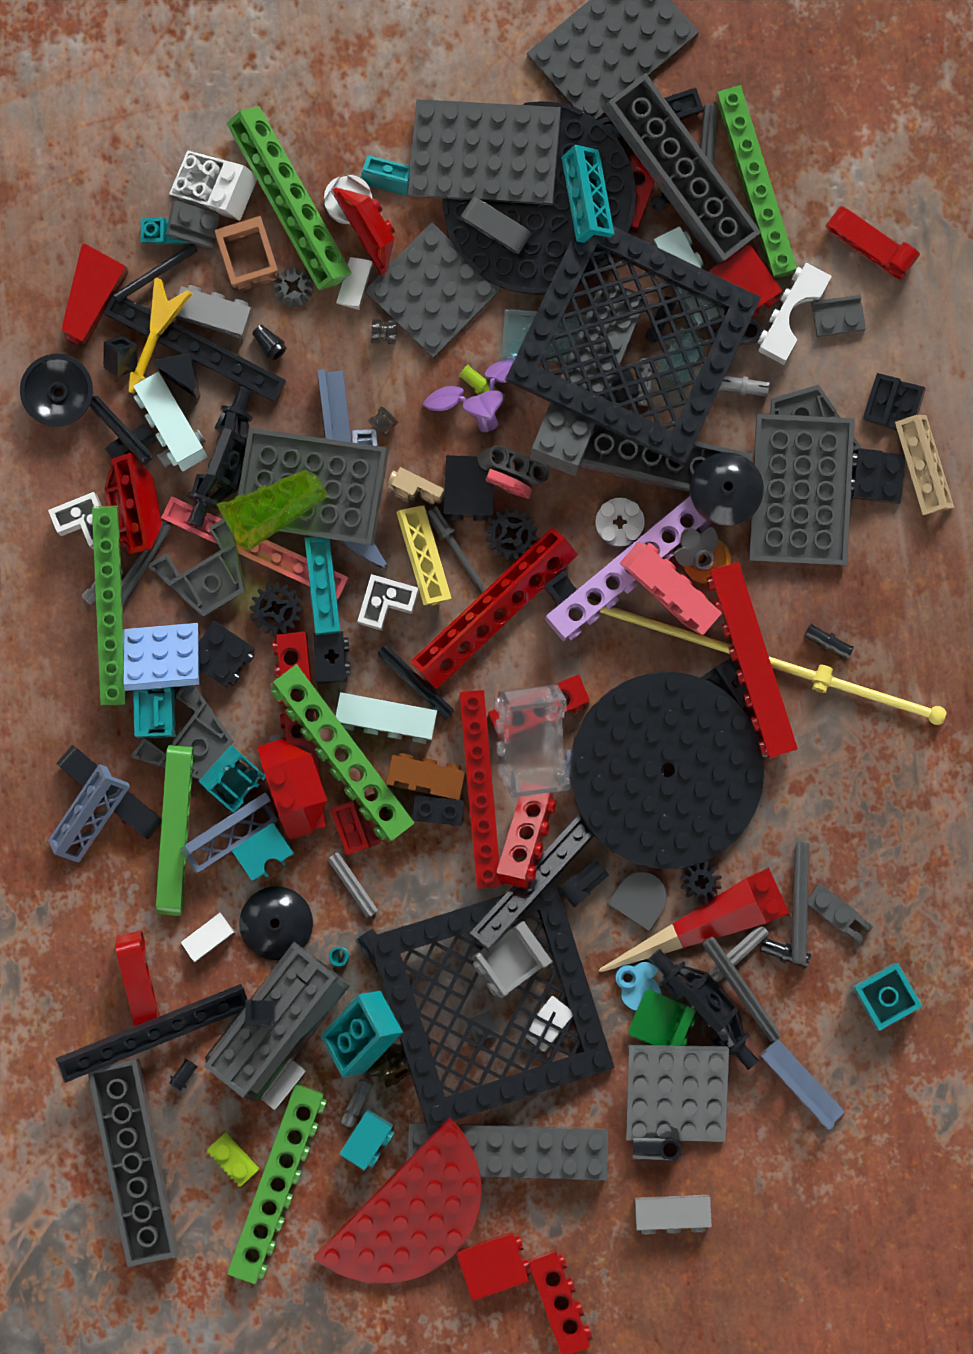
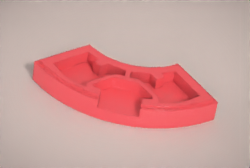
M492 469L489 470L486 482L503 488L507 493L530 499L532 489L528 485Z

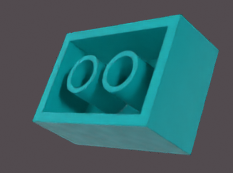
M381 991L358 994L322 1033L321 1038L341 1076L347 1077L365 1073L403 1031Z

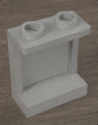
M524 921L510 928L490 951L483 948L472 956L475 961L472 963L475 970L480 975L484 974L489 981L487 983L489 990L495 996L499 995V997H505L512 989L552 962Z

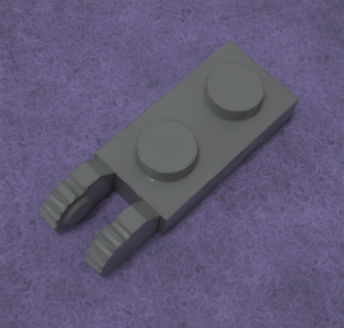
M821 883L816 886L808 897L809 907L860 944L864 939L858 932L849 928L851 923L855 920L862 928L871 931L873 928L871 924L858 915L857 911Z

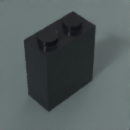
M446 455L444 517H449L450 521H463V517L473 518L474 522H488V518H493L494 484L486 482L489 471L481 468L478 463V456Z

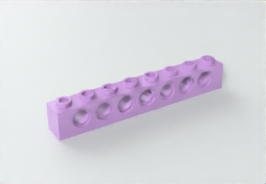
M690 496L546 615L544 620L563 642L567 638L571 641L582 632L580 627L586 622L589 625L594 623L601 616L598 612L604 607H607L609 610L619 601L617 596L623 591L628 594L638 585L635 582L637 580L619 564L638 541L646 545L651 543L660 551L658 555L663 560L665 558L669 560L674 556L673 550L679 545L682 547L680 537L685 527L681 525L680 518L688 517L692 521V527L690 528L700 532L712 524L696 511ZM665 532L671 533L674 537V542L665 543L662 540V534ZM610 578L615 579L619 587L615 590L609 589L606 586V580ZM596 594L600 598V603L598 605H591L587 600V596ZM572 609L578 610L581 613V619L578 621L571 620L568 612Z

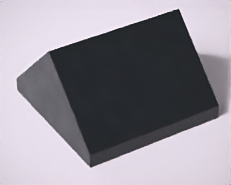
M190 353L156 359L153 362L154 367L161 375L198 399L201 396L195 362Z

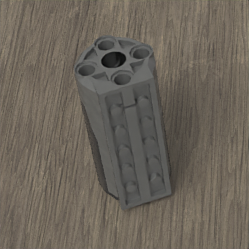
M293 942L250 998L251 1000L276 1001L275 1026L245 1025V1004L205 1056L206 1065L204 1067L243 1098L253 1102L261 1101L333 1010L350 985L326 964Z

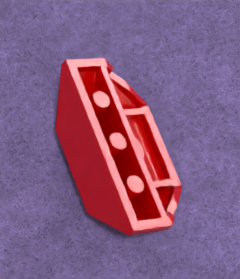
M337 187L332 189L331 193L370 259L373 261L374 266L379 274L383 275L387 272L395 240L392 234L395 233V230L390 221H384L380 212L383 211L381 205L376 198L372 200L368 195Z
M128 453L111 459V468L107 475L104 491L107 506H118L120 544L127 549L126 551L129 554H135L152 548L161 529L162 521L153 476L133 453Z
M282 739L257 747L263 770L288 840L312 833L327 803L312 754Z

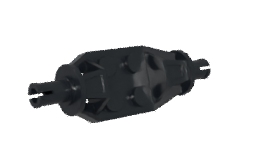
M238 387L232 406L222 405L220 408L221 415L214 429L221 433V436L217 440L215 453L209 462L207 474L196 475L192 492H189L187 495L188 498L195 502L187 521L193 526L202 528L208 508L219 509L220 502L238 489L250 428L248 422H252L253 419L251 415L245 412L250 397L253 394L247 388ZM215 487L219 488L210 498L207 497Z
M658 949L649 958L663 974L658 984L660 986L663 985L675 1001L685 996L689 1005L701 1014L709 1027L715 1030L709 1039L716 1046L729 1047V1055L734 1054L747 1070L751 1069L759 1059L745 1045L750 1035L748 1032L744 1034L740 1008L707 972L687 967L684 961L674 965L662 950ZM678 975H680V976H682V977H685V978H687V979H689V980H692V981H691V982H688V981H686L685 979L679 977Z

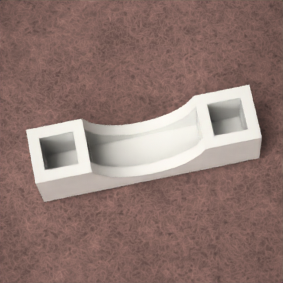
M805 263L803 269L797 268L791 279L795 281L794 286L791 290L786 288L780 300L784 303L780 311L775 309L769 320L772 323L769 332L764 330L757 342L761 345L758 352L782 365L785 364L797 341L789 326L790 312L801 303L818 301L830 281L831 275L808 263Z

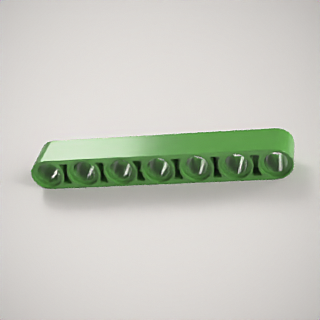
M168 745L156 898V914L181 916L183 910L186 857L180 849L188 841L194 755L193 747Z

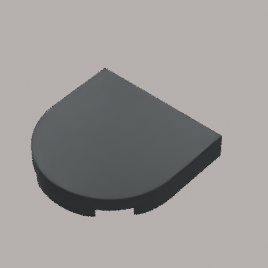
M637 872L627 876L621 882L608 904L649 931L664 909L666 890L663 883L653 874Z

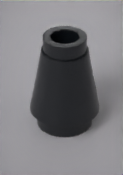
M259 325L253 331L252 335L255 337L266 358H271L275 361L286 352L285 341L265 328L264 325Z

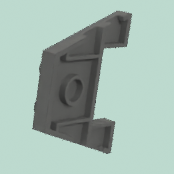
M819 385L771 399L770 414L841 418ZM854 438L853 450L861 448L859 442Z
M225 517L209 527L221 550L181 575L169 554H165L148 564L153 572H156L165 583L175 589L202 616H207L246 592L230 517Z
M188 685L183 686L175 697L193 709L195 713L171 745L193 747L192 777L201 779L234 741L196 686ZM145 738L131 755L135 759L166 768L167 751L164 753Z

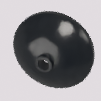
M49 354L35 360L24 372L20 383V398L27 413L39 423L52 427L66 426L76 422L87 412L93 398V383L87 369L75 358L64 354ZM56 390H63V395L61 397H56Z
M729 452L714 454L699 464L691 478L690 497L693 506L704 519L716 525L734 526L745 522L755 514L763 499L764 485L759 470L750 460L739 454ZM731 483L733 489L731 491H726L724 489V484Z
M272 886L257 891L246 901L240 914L239 928L243 941L253 953L265 959L280 960L293 942L302 948L306 946L313 930V916L306 900L296 891L286 887ZM274 918L280 922L277 928L271 926V920Z

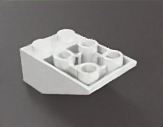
M187 150L169 195L208 211L218 213L221 216L240 221L257 178L244 165Z

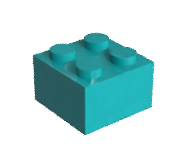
M895 962L851 986L874 1028L878 1031L923 1007L901 967Z
M368 1108L341 1150L340 1155L363 1170L367 1166L372 1168L381 1154L377 1151L382 1144L386 1147L394 1134L391 1130L393 1124Z

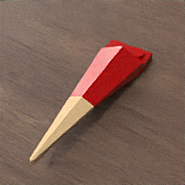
M770 868L743 879L719 894L716 898L711 899L600 968L599 972L648 959L658 949H661L663 953H668L704 942L710 937L718 938L766 924L788 914L789 910Z

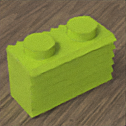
M224 1133L207 1149V1153H211L210 1157H214L217 1164H221V1168H224L227 1175H231L234 1183H238L237 1186H242L259 1170V1167L227 1133Z

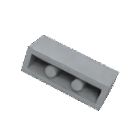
M188 285V288L181 286L179 294L188 290L192 292V296L176 315L175 319L241 339L245 338L253 313L251 307H248L249 303L239 299H235L234 302L225 300L224 295L212 292L209 295L203 293L201 288L193 285Z
M709 1195L634 1198L636 1230H641V1234H656V1229H666V1233H680L681 1228H691V1232H705L706 1227H712Z

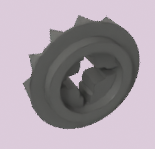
M297 268L285 269L284 272L277 276L274 290L276 297L282 304L289 307H298L310 299L313 293V283L305 271ZM286 281L292 284L298 281L297 286L302 293L292 291V293L287 295L289 286Z

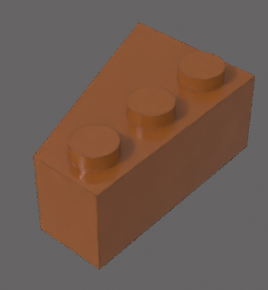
M399 753V756L392 755L386 782L387 786L460 800L466 773L461 770L462 766L447 763V767L437 765L438 761L423 758V761L413 760L414 756Z

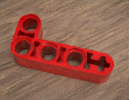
M843 206L838 207L825 225L827 230L899 280L904 279L920 256V253L910 244L902 242L900 245Z
M142 930L117 935L115 943L116 954L134 1026H137L160 1016L145 956V940Z

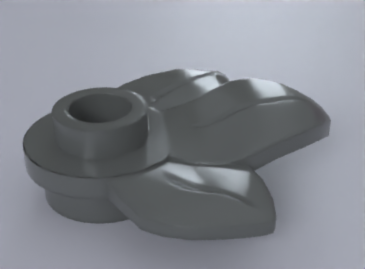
M710 526L700 534L692 528H685L680 537L682 548L674 552L676 561L682 566H692L699 571L709 569L714 563L713 551L718 545L715 529ZM704 554L703 560L698 561L699 557Z

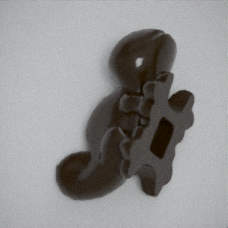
M393 1043L365 1074L378 1077L379 1081L385 1080L384 1083L387 1088L398 1084L406 1076L411 1075L402 1045Z

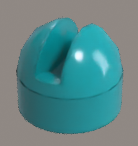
M335 947L330 951L329 960L332 965L341 967L349 962L350 954L346 948ZM340 950L343 951V963H340Z

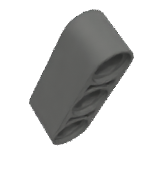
M474 196L460 216L463 221L516 254L520 253L532 234L519 223Z
M503 446L482 449L478 454V463L484 470H495L528 486L544 483L550 476L547 465Z

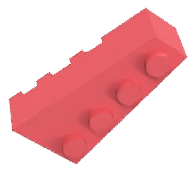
M638 541L619 564L684 626L704 635L722 612L708 601V598L701 591L696 590L687 577L676 572V567L666 558L663 560L658 555L660 551L651 543L646 545Z

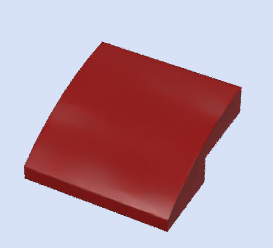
M375 793L365 796L366 800L373 801ZM356 800L330 809L346 855L386 842L385 839L382 841L374 832L375 825L372 821H367L359 811L361 806ZM381 808L379 811V817L383 821L388 820L385 808Z

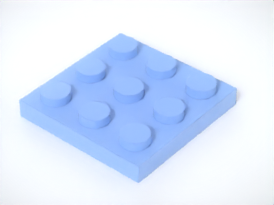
M198 623L124 629L125 691L199 685Z

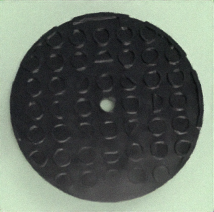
M537 101L526 102L523 105L561 107L553 205L483 201L532 233L520 253L512 252L460 218L471 200L443 199V213L448 233L454 246L467 264L480 276L512 292L543 295L546 294L575 234L562 156L574 145L599 150L612 224L614 227L627 233L630 232L635 215L636 185L631 164L624 148L603 123L578 108L556 102ZM585 156L586 161L593 167L592 157ZM589 174V181L597 187L596 181ZM592 196L593 202L601 208L600 202ZM595 247L593 253L598 252V251H602V250L599 249V248H597V247ZM606 254L595 257L599 269L609 265ZM590 260L583 273L594 270ZM596 275L585 278L586 282Z
M656 672L624 681L609 690L591 707L574 738L570 755L569 777L571 791L574 795L578 812L587 828L606 848L635 864L659 869H677L705 862L732 845L749 825L760 801L764 780V761L758 744L759 738L753 729L752 722L741 706L724 690L707 680L685 673ZM665 763H669L673 768V774L668 778L664 777L661 773V767Z

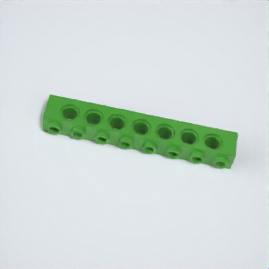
M741 85L718 91L715 100L752 220L761 231L757 237L767 269L775 280L794 275L797 266Z
M260 106L240 110L226 124L318 290L340 284L352 272Z
M93 506L92 520L101 705L126 704L127 696L124 688V626L118 506Z
M297 664L270 684L272 695L278 702L283 701L287 707L285 711L293 722L297 720L302 727L300 729L301 734L307 741L311 740L317 747L315 752L322 761L326 760L332 767L329 769L332 776L337 781L341 780L346 786L344 789L345 793L352 801L356 800L361 806L359 809L361 815L367 821H372L375 825L374 832L382 841L384 839L387 842L394 840L414 824V821ZM292 689H297L301 692L302 699L300 702H295L291 699L290 692ZM307 709L315 711L316 720L314 722L306 719L305 712ZM322 729L330 731L331 739L329 742H325L320 738V731ZM338 748L342 749L346 754L343 762L335 758V750ZM352 768L360 772L358 782L353 781L349 776ZM366 788H371L375 792L373 801H368L364 797ZM381 808H386L390 813L387 821H383L379 817Z
M295 1084L230 1264L228 1275L256 1284L258 1279L263 1280L267 1269L264 1261L266 1255L271 1256L276 1242L272 1241L275 1231L280 1232L285 1218L280 1216L283 1208L288 1209L293 1194H290L289 1191L292 1184L297 1185L301 1175V1171L297 1169L300 1160L305 1161L310 1147H307L306 1144L308 1138H314L318 1124L314 1121L317 1113L322 1114L327 1102V1100L323 1099L325 1093ZM304 1106L310 1110L311 1116L309 1119L301 1120L298 1117L297 1110L299 1107ZM290 1131H299L302 1134V1141L297 1144L292 1143L289 1140ZM290 1154L294 1159L293 1165L291 1167L283 1166L280 1162L281 1155ZM276 1177L282 1178L285 1182V1188L281 1191H277L272 1187V1180ZM272 1201L276 1204L277 1210L274 1214H267L264 1211L263 1205L265 1202ZM257 1225H264L268 1229L266 1237L260 1238L255 1234V1227ZM256 1249L260 1255L259 1260L250 1261L246 1256L247 1250Z

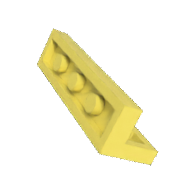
M422 505L397 511L423 605H439L452 599L425 506Z

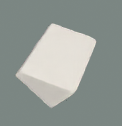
M350 257L348 267L352 274L343 280L336 304L360 310L373 268V261Z
M219 913L183 940L181 944L192 960L197 962L235 933V931L223 915Z
M551 996L537 1015L548 1021L554 1011L556 1015L552 1023L563 1029L572 1017L571 1010L554 996ZM534 1018L529 1031L540 1036L546 1024ZM549 1027L544 1039L553 1043L561 1032ZM526 1034L525 1037L536 1045L538 1040ZM541 1043L539 1048L546 1052L550 1046Z
M293 1060L262 1100L273 1110H276L307 1070Z

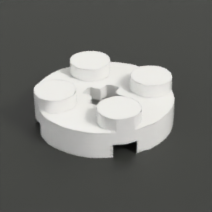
M354 175L333 179L328 184L324 193L325 208L332 219L342 224L350 225L331 193L332 189L337 187L368 195L372 199L368 184L360 177Z
M611 499L604 503L597 513L595 521L597 533L611 546H629L639 538L643 531L644 515L638 504L629 499ZM617 516H622V519L627 521V524L623 525V529H618L617 525H613V520H617Z

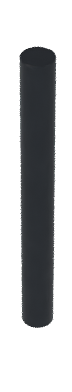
M190 244L114 293V299L117 303L198 252L197 247L194 244Z

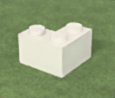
M94 492L48 510L55 529L60 536L82 528L89 547L94 550L93 506H101L99 498Z
M371 574L359 614L358 624L382 631L389 608L413 614L419 588Z

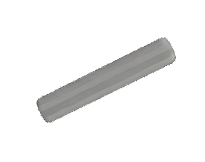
M335 853L328 858L329 863L365 916L369 918L376 914L378 909L341 855Z
M762 925L757 926L726 955L734 967L768 935V931ZM717 965L709 971V975L716 982L724 977Z

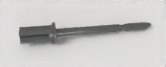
M436 506L427 512V516L440 536L438 539L442 540L445 538L475 585L483 593L486 588L483 587L481 579L451 535V533L456 531L455 528L452 529Z

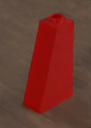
M85 243L81 246L61 328L62 332L66 335L65 339L76 346L79 343L86 346L103 317V312L114 291H118L128 273L125 265Z

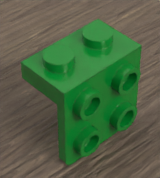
M647 989L642 995L628 1033L654 1046H685L687 1042L685 1035L688 1028L691 1029L696 1021V1010Z

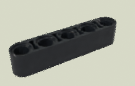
M71 745L56 763L83 787L98 766L74 745ZM111 785L106 795L115 794L119 787ZM129 791L126 792L113 811L146 839H149L162 824V818Z

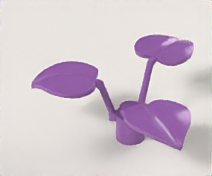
M514 360L496 362L486 370V378L491 379L490 391L466 400L464 396H461L464 393L463 388L447 386L430 394L423 402L422 407L432 411H444L454 407L460 401L463 402L464 410L470 413L472 418H476L481 432L494 430L498 426L495 412L504 399L501 392L494 391V385L497 381L501 383L507 382L505 378Z

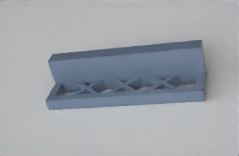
M325 369L318 370L326 439L352 442L343 371L326 372Z
M99 764L48 839L54 854L79 863L130 788L128 782L112 777L108 768ZM111 785L119 787L115 794L106 795ZM106 805L104 812L97 815L93 814L96 807ZM93 823L91 831L84 834L80 833L83 826ZM80 842L81 846L76 853L67 851L70 845Z
M266 793L180 849L196 874L271 823L278 821L268 806L271 800ZM260 808L264 810L270 819L264 824L253 822L254 814ZM248 816H250V820H249V821L244 820L245 818H247ZM237 823L248 825L246 836L233 835L234 827ZM252 826L258 827L251 832ZM230 829L229 834L224 833L225 831ZM218 836L228 838L227 848L224 850L214 849V839ZM232 839L238 840L231 845ZM210 842L209 847L204 846L205 844ZM198 849L208 851L207 861L200 866L191 854ZM212 852L218 853L217 855L211 858Z
M779 1039L773 1041L759 1054L826 1129L830 1130L834 1126L833 1123L845 1113Z

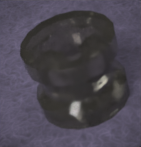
M382 406L378 409V414L375 417H370L368 420L384 437L389 434L391 427H395L399 423Z

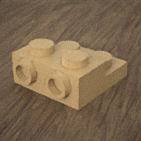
M402 467L399 468L398 472L393 471L387 482L389 484L388 488L393 490L395 497L406 503L409 500L415 502L418 494L422 496L421 499L429 504L434 505L435 502L441 504L445 494L443 488Z

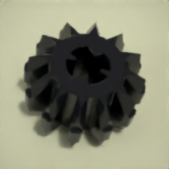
M708 862L703 863L702 870H700L699 863H695V871L690 867H686L685 870L690 876L681 875L680 879L688 881V884H683L680 888H690L685 897L689 898L695 893V903H698L700 895H702L704 903L708 902L707 893L711 897L716 898L717 894L712 888L719 890L722 888L721 885L714 884L715 880L722 879L721 875L712 876L717 868L714 866L708 872ZM698 875H702V879L705 877L707 879L704 889H699L700 886H695L694 881L698 880Z

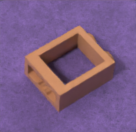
M261 216L214 230L233 290L244 291L252 288V284L258 282L266 284L276 280L275 277L279 275ZM260 232L270 267L235 277L225 243Z

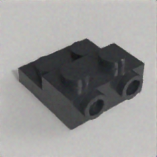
M858 448L856 454L853 453L852 468H854V477L851 480V499L900 504L905 455Z
M213 621L199 641V670L225 688H228L229 685L234 686L241 676L239 671L242 666H248L254 658L253 650L255 648L216 621Z

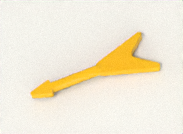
M155 278L150 334L135 372L130 373V393L134 394L136 392L133 387L134 385L145 380L143 375L159 335L165 331L192 296L191 291L186 290L168 301L162 280Z

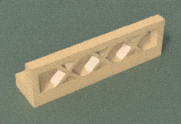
M917 414L895 422L922 514L928 515L940 510L954 508L927 415Z

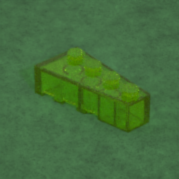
M303 470L280 479L275 484L265 485L257 488V491L239 495L228 502H221L217 506L237 543L251 550L328 497L329 494L318 475L308 470Z

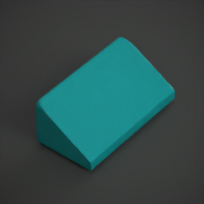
M367 155L361 172V179L368 186L401 195H406L408 192L410 166Z

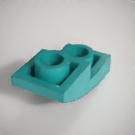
M164 217L141 218V243L191 244L165 236L169 226L167 225L168 219Z

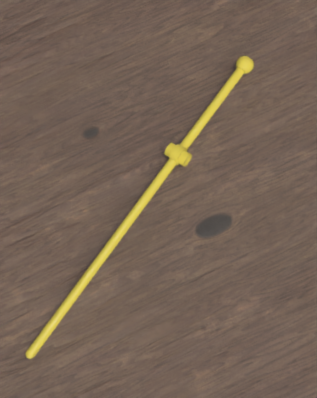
M587 599L591 605H598L600 603ZM604 607L599 612L730 654L728 647L732 645L616 607H611L609 610L607 607ZM769 657L772 668L812 680V689L817 692L826 693L827 688L831 686L928 717L929 721L934 725H941L945 720L946 711L941 706H934L931 709L834 678L832 676L833 668L826 665H819L817 671H812Z

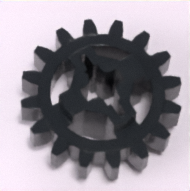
M505 508L504 515L496 512L497 520L489 519L492 527H486L485 531L490 533L491 536L485 539L486 542L493 543L489 547L490 551L498 550L496 557L504 554L505 561H508L510 556H513L515 561H517L519 554L523 555L526 549H530L533 546L531 542H537L538 537L533 536L532 533L537 532L538 528L531 527L534 519L527 520L526 511L519 515L518 508H515L513 513H510L509 509ZM508 519H516L521 522L514 524L510 523ZM500 525L502 534L496 539L495 531L497 526ZM510 529L512 532L518 531L515 540L511 537L505 539L507 530ZM527 530L528 539L526 543L523 544V541L521 540V535ZM509 545L513 546L515 550H507L502 547Z
M279 582L275 583V588H271L269 584H266V591L257 590L260 594L259 598L252 597L256 605L250 606V610L255 611L256 614L252 615L251 619L259 620L256 624L258 629L265 626V634H268L270 629L273 630L274 636L278 635L279 630L287 634V627L294 630L295 625L293 622L301 621L297 613L303 612V608L297 607V605L302 600L301 598L294 599L297 592L293 590L289 593V585L287 584L283 589L280 588ZM275 593L283 594L289 599L281 600L277 598ZM267 597L266 607L260 610L263 600ZM277 603L279 607L283 606L280 609L279 615L270 612L273 609V604ZM293 609L291 617L286 621L285 616L287 612ZM272 618L276 620L277 625H271L263 619Z

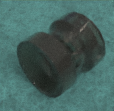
M372 319L371 344H379L386 341L388 344L396 345L397 320H389L385 323L380 319Z

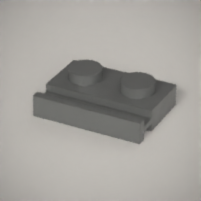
M175 200L171 205L167 224L169 226L165 236L211 249L214 246L213 239L216 236L214 230L217 229L220 214Z
M861 295L812 301L817 337L865 331Z

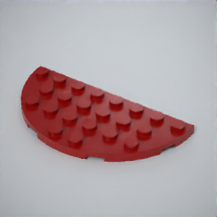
M449 1118L315 1254L314 1259L335 1273L369 1283H397L423 1276L447 1262L469 1237L475 1225L481 1203L482 1183L478 1160L462 1130Z

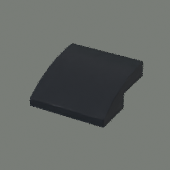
M877 373L863 420L897 431L895 422L919 413L926 388L901 381L900 378Z
M729 658L700 677L724 690L741 708L746 706L743 694L747 693L745 685L739 684L736 671L739 670L737 660L732 661Z

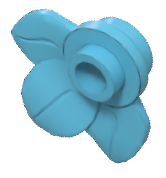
M641 962L635 967L626 965L617 971L616 982L622 988L621 998L629 1008L637 1010L642 995L647 989L661 994L659 985L653 979L658 972V968L649 962ZM630 973L633 977L632 981L625 982L623 980L624 974Z

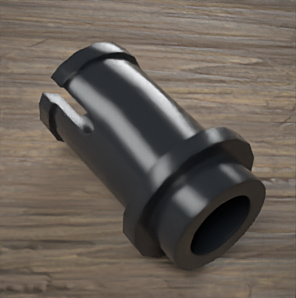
M185 1058L174 1076H170L169 1084L180 1091L186 1088V1083L198 1066Z

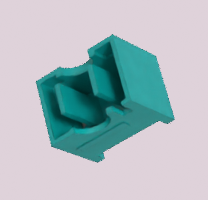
M164 687L134 690L135 737L140 739L177 737V732H175V688ZM164 691H165V693H161V694H150V692H164ZM158 729L164 730V729H165V733H163V732H153V733L149 732V730H158Z
M230 745L201 777L199 782L234 813L242 805L247 792L254 787H258V780L260 778L264 780L266 776L233 745ZM239 759L243 762H246L249 765L250 770L242 762H240ZM214 787H216L221 793H223L225 797L219 795L217 791L214 789Z
M274 822L232 849V852L252 881H255L263 874L265 877L269 876L265 870V864L268 859L275 858L285 866L284 860L295 854Z

